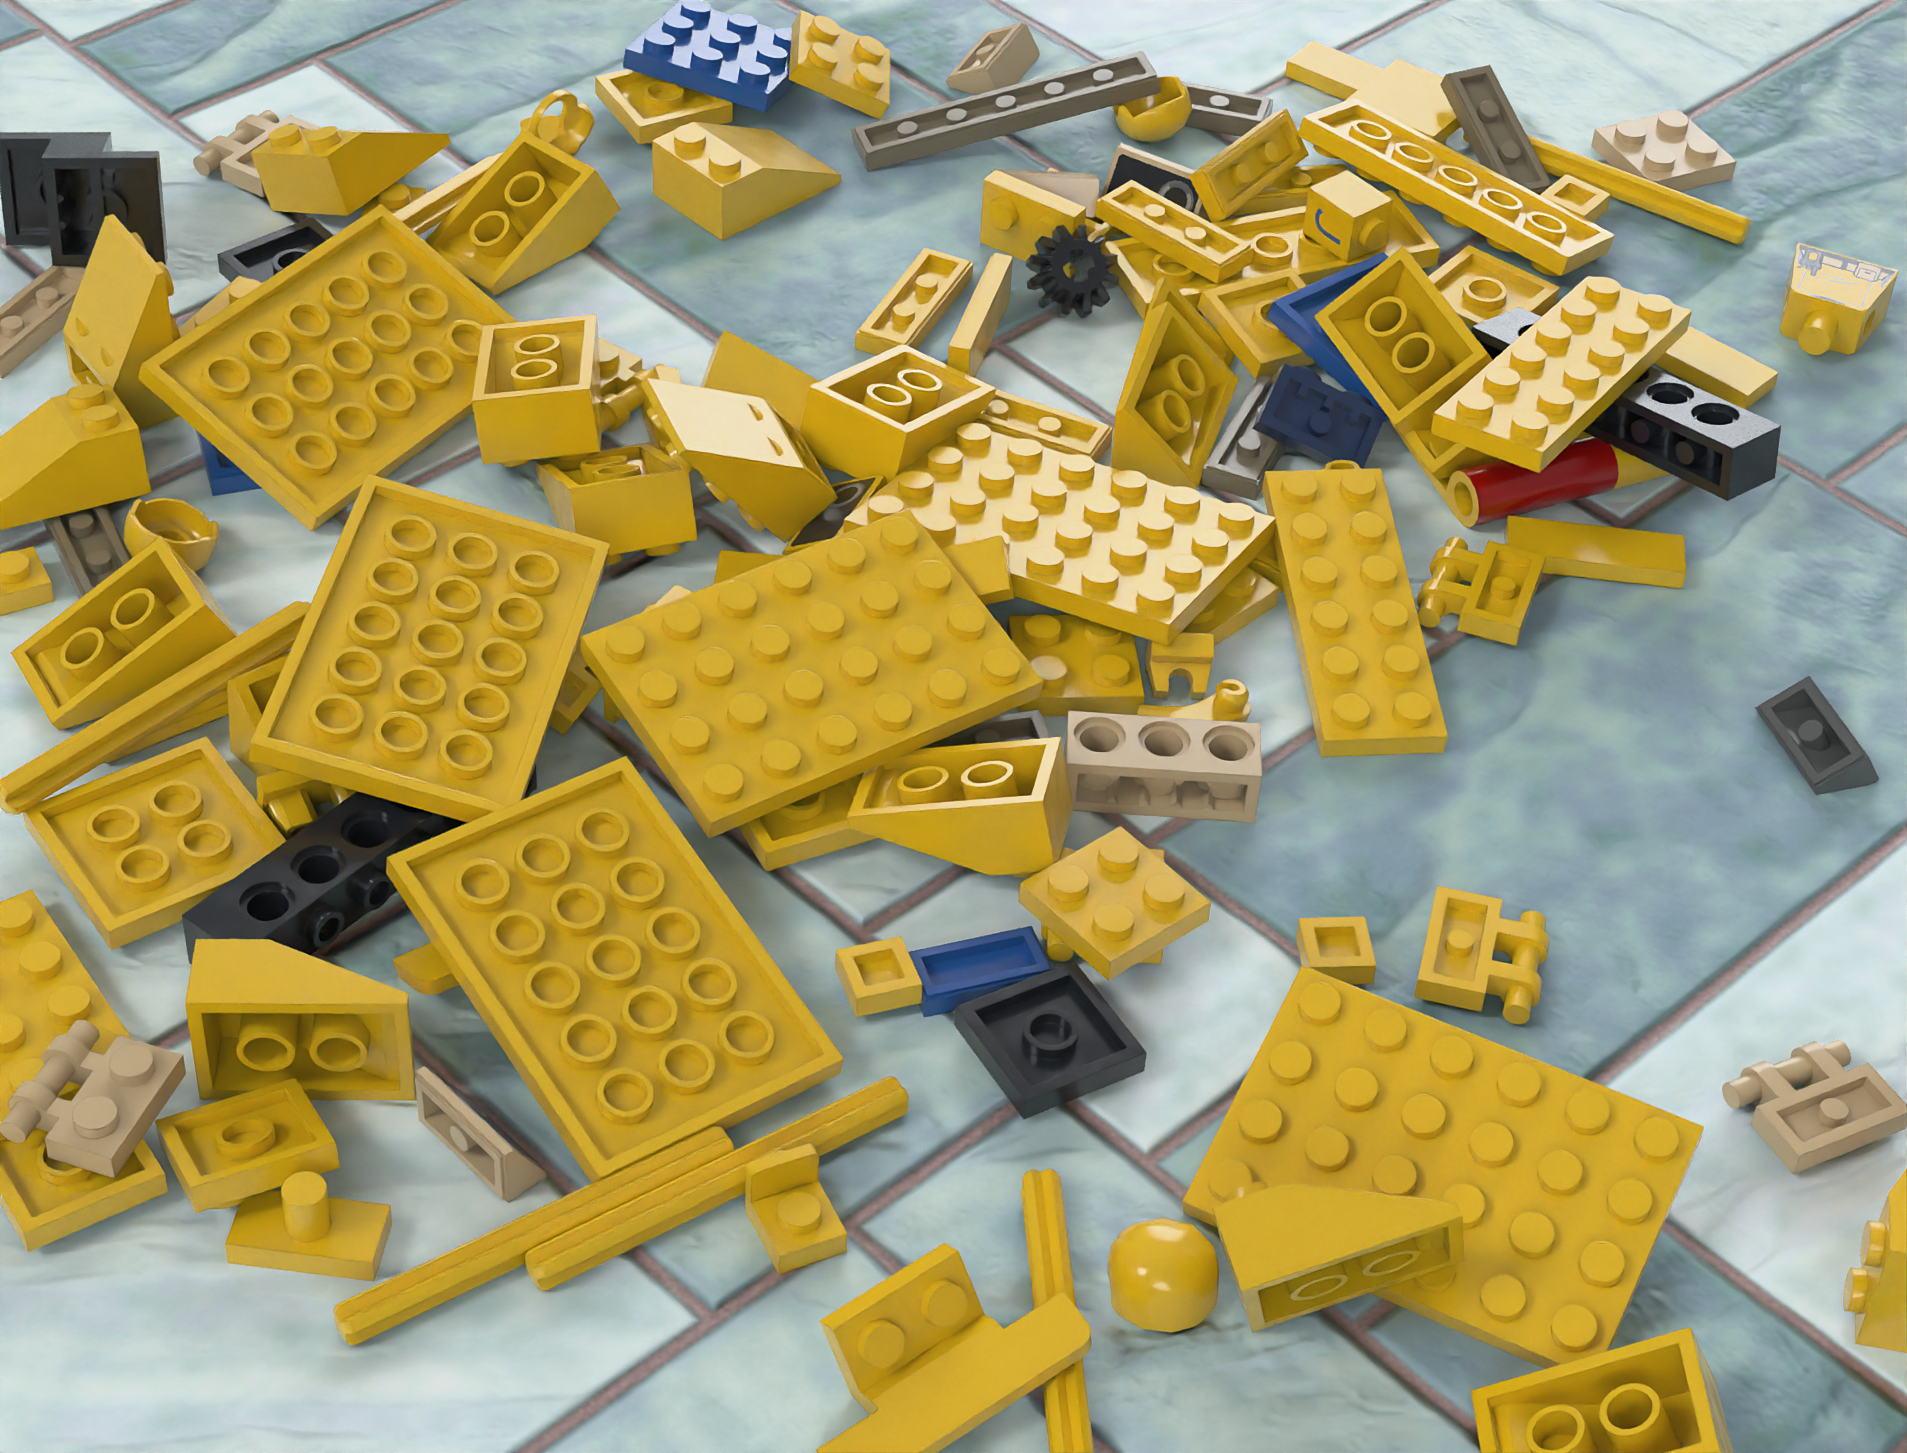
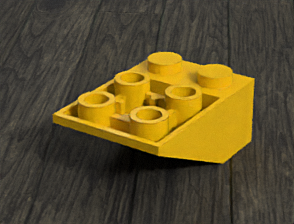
M112 214L104 218L65 323L63 335L70 378L76 385L95 383L104 386L109 384L139 427V430L180 416L138 379L143 362L180 338L179 328L170 312L168 297L174 294V286L165 264L161 261L156 263L147 253L140 236L136 232L130 233L117 217Z
M646 378L640 383L652 405L647 410L649 418L671 440L666 445V450L672 459L688 474L695 469L702 474V480L722 503H727L730 499L738 504L737 508L740 514L757 532L767 528L782 542L786 543L797 531L805 527L838 498L798 428L764 398Z

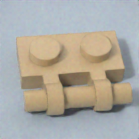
M266 110L258 116L251 114L236 124L235 131L228 136L219 135L207 142L204 146V151L193 159L195 169L203 176L219 170L222 174V180L245 189L250 193L265 197L266 193L250 152L269 140L268 134L279 127L291 124L298 125L300 129H319L321 127L293 115H289L279 122L277 115L271 110Z
M76 1020L66 1035H57L42 1054L44 1065L34 1079L22 1082L9 1099L8 1107L10 1112L0 1124V1131L4 1137L14 1143H23L34 1128L47 1131L49 1133L45 1137L48 1158L115 1178L186 1075L183 1054L120 1035L116 1037L104 1055L92 1052L90 1050L99 1039L100 1033L92 1023L86 1020ZM68 1081L82 1085L72 1101L57 1097Z
M1839 1039L1825 1045L1814 1041L1795 1048L1791 1052L1789 1059L1773 1065L1770 1062L1762 1061L1746 1067L1742 1070L1740 1078L1724 1083L1722 1087L1723 1097L1731 1108L1737 1109L1750 1103L1756 1106L1751 1126L1792 1174L1905 1130L1907 1127V1104L1869 1063L1848 1071L1843 1068L1850 1064L1851 1054L1847 1045ZM1801 1083L1807 1086L1797 1091L1793 1088V1086Z

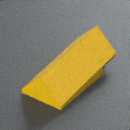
M1404 246L1314 316L1386 415L1436 479L1451 477L1452 473L1458 470L1501 460L1431 434L1434 412L1492 362L1493 359Z
M1166 276L1157 280L1115 412L1111 468L1121 471L1133 470L1144 474L1147 479L1163 484L1195 489L1202 478L1203 468L1209 459L1239 378L1230 370L1235 356L1234 352Z

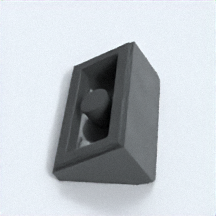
M1810 676L1755 707L1760 717L1815 795L1867 786L1879 780L1869 756Z

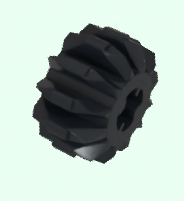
M1060 225L1052 231V239L1041 236L1034 245L1038 254L1027 258L1025 265L1031 271L1037 273V275L1027 281V288L1030 290L1042 288L1045 292L1038 301L1039 307L1046 308L1055 301L1057 302L1056 311L1058 318H1066L1072 309L1075 310L1080 318H1085L1092 313L1093 305L1103 307L1109 302L1110 297L1106 289L1114 288L1119 282V277L1107 270L1118 261V255L1112 253L1103 255L1100 251L1106 243V236L1099 235L1090 242L1088 241L1086 225H1079L1072 235L1064 225ZM1069 262V269L1076 266L1081 273V276L1076 281H1074L1075 274L1068 277L1063 270V267Z

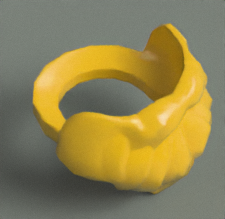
M556 90L540 102L532 117L520 121V133L525 130L573 157L578 153L581 145L585 143L595 122L587 104L578 103L577 98L568 90ZM562 101L563 108L560 117L557 115L542 116L553 103Z

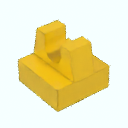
M1180 633L1168 646L1152 640L1148 641L1145 650V674L1149 675L1153 698L1166 699L1169 690V678L1179 675L1186 678L1190 683V699L1203 700L1207 689L1211 664L1214 659V634Z

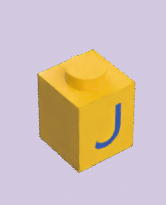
M1347 170L1309 187L1303 233L1348 263L1386 245L1393 200Z

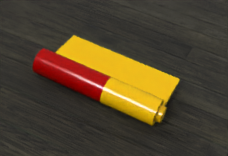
M1389 419L1393 428L1454 516L1466 527L1485 524L1507 518L1508 515L1515 516L1672 475L1585 432H1581L1540 473L1501 459L1453 472L1451 477L1436 479Z

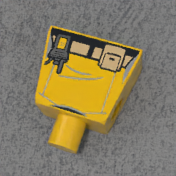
M1798 243L1785 288L1779 332L1784 337L1798 340L1799 346L1805 352L1812 355L1823 354L1828 349L1847 355L1856 354L1884 320L1899 271Z

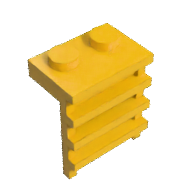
M1050 168V169H1048L1047 171H1057V170H1054V169ZM995 170L984 179L980 242L1025 262L1031 255L1038 254L1034 245L1041 236L1052 239V231L1060 225H1064L1071 235L1079 225H1086L1088 241L1090 242L1099 235L1106 236V242H1108L1113 234L1121 236L1124 232L1097 217H1085L1086 207L1000 171ZM1070 262L1063 267L1068 277L1075 274L1076 268L1074 266L1072 269H1069Z

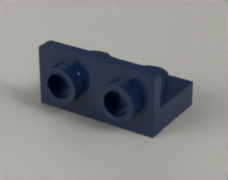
M1284 363L1267 384L1265 391L1268 394L1252 429L1325 465L1335 460H1350L1356 462L1363 469L1386 413L1372 407L1371 401L1361 394L1352 391L1342 392L1322 382L1321 377L1311 369L1302 366H1290Z

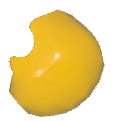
M1178 76L1160 77L1161 93L1112 106L1120 130L1128 137L1144 142L1166 140L1181 130L1192 111V104L1186 86H1182Z
M159 497L144 502L141 499H137L134 501L125 519L124 544L133 558L161 536L188 566L196 572L211 559L214 553L219 525L215 521L210 522L203 512L184 500Z
M1165 1217L1136 1222L1121 1231L1117 1239L1111 1244L1107 1263L1111 1304L1115 1312L1122 1318L1142 1329L1171 1333L1198 1326L1214 1310L1218 1299L1219 1283L1217 1254L1213 1244L1193 1224Z

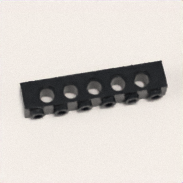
M1517 307L1472 326V334L1494 360L1537 322L1541 316ZM1650 366L1583 432L1729 501L1775 478L1781 425Z
M536 764L523 799L528 798L537 789ZM355 792L182 915L189 963L192 964L196 939H269L305 954L312 955L318 949L330 945L341 932L367 913L380 908L390 896L398 891L386 874L387 857L468 822L362 792Z

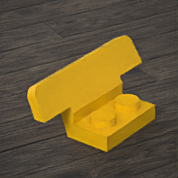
M943 1243L819 1321L851 1396L870 1415L817 1448L816 1452L937 1453L1083 1358L1089 1352L1092 1344L1090 1325L1064 1291H1061L1003 1329L996 1320L984 1314L959 1251Z

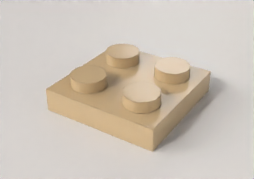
M1679 109L1666 110L1660 114L1635 120H1624L1618 124L1595 129L1591 147L1614 168L1678 192L1732 179L1737 162Z

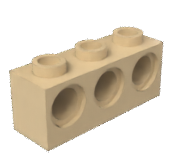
M1068 711L1064 756L1074 804L1072 811L1255 823L1262 780L1260 723Z

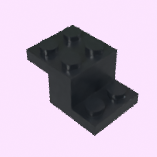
M0 132V193L6 245H50L52 266H87L105 216L114 214L130 233L136 232L140 236L147 253L156 263L161 261L166 265L168 252L159 151H112L111 132Z

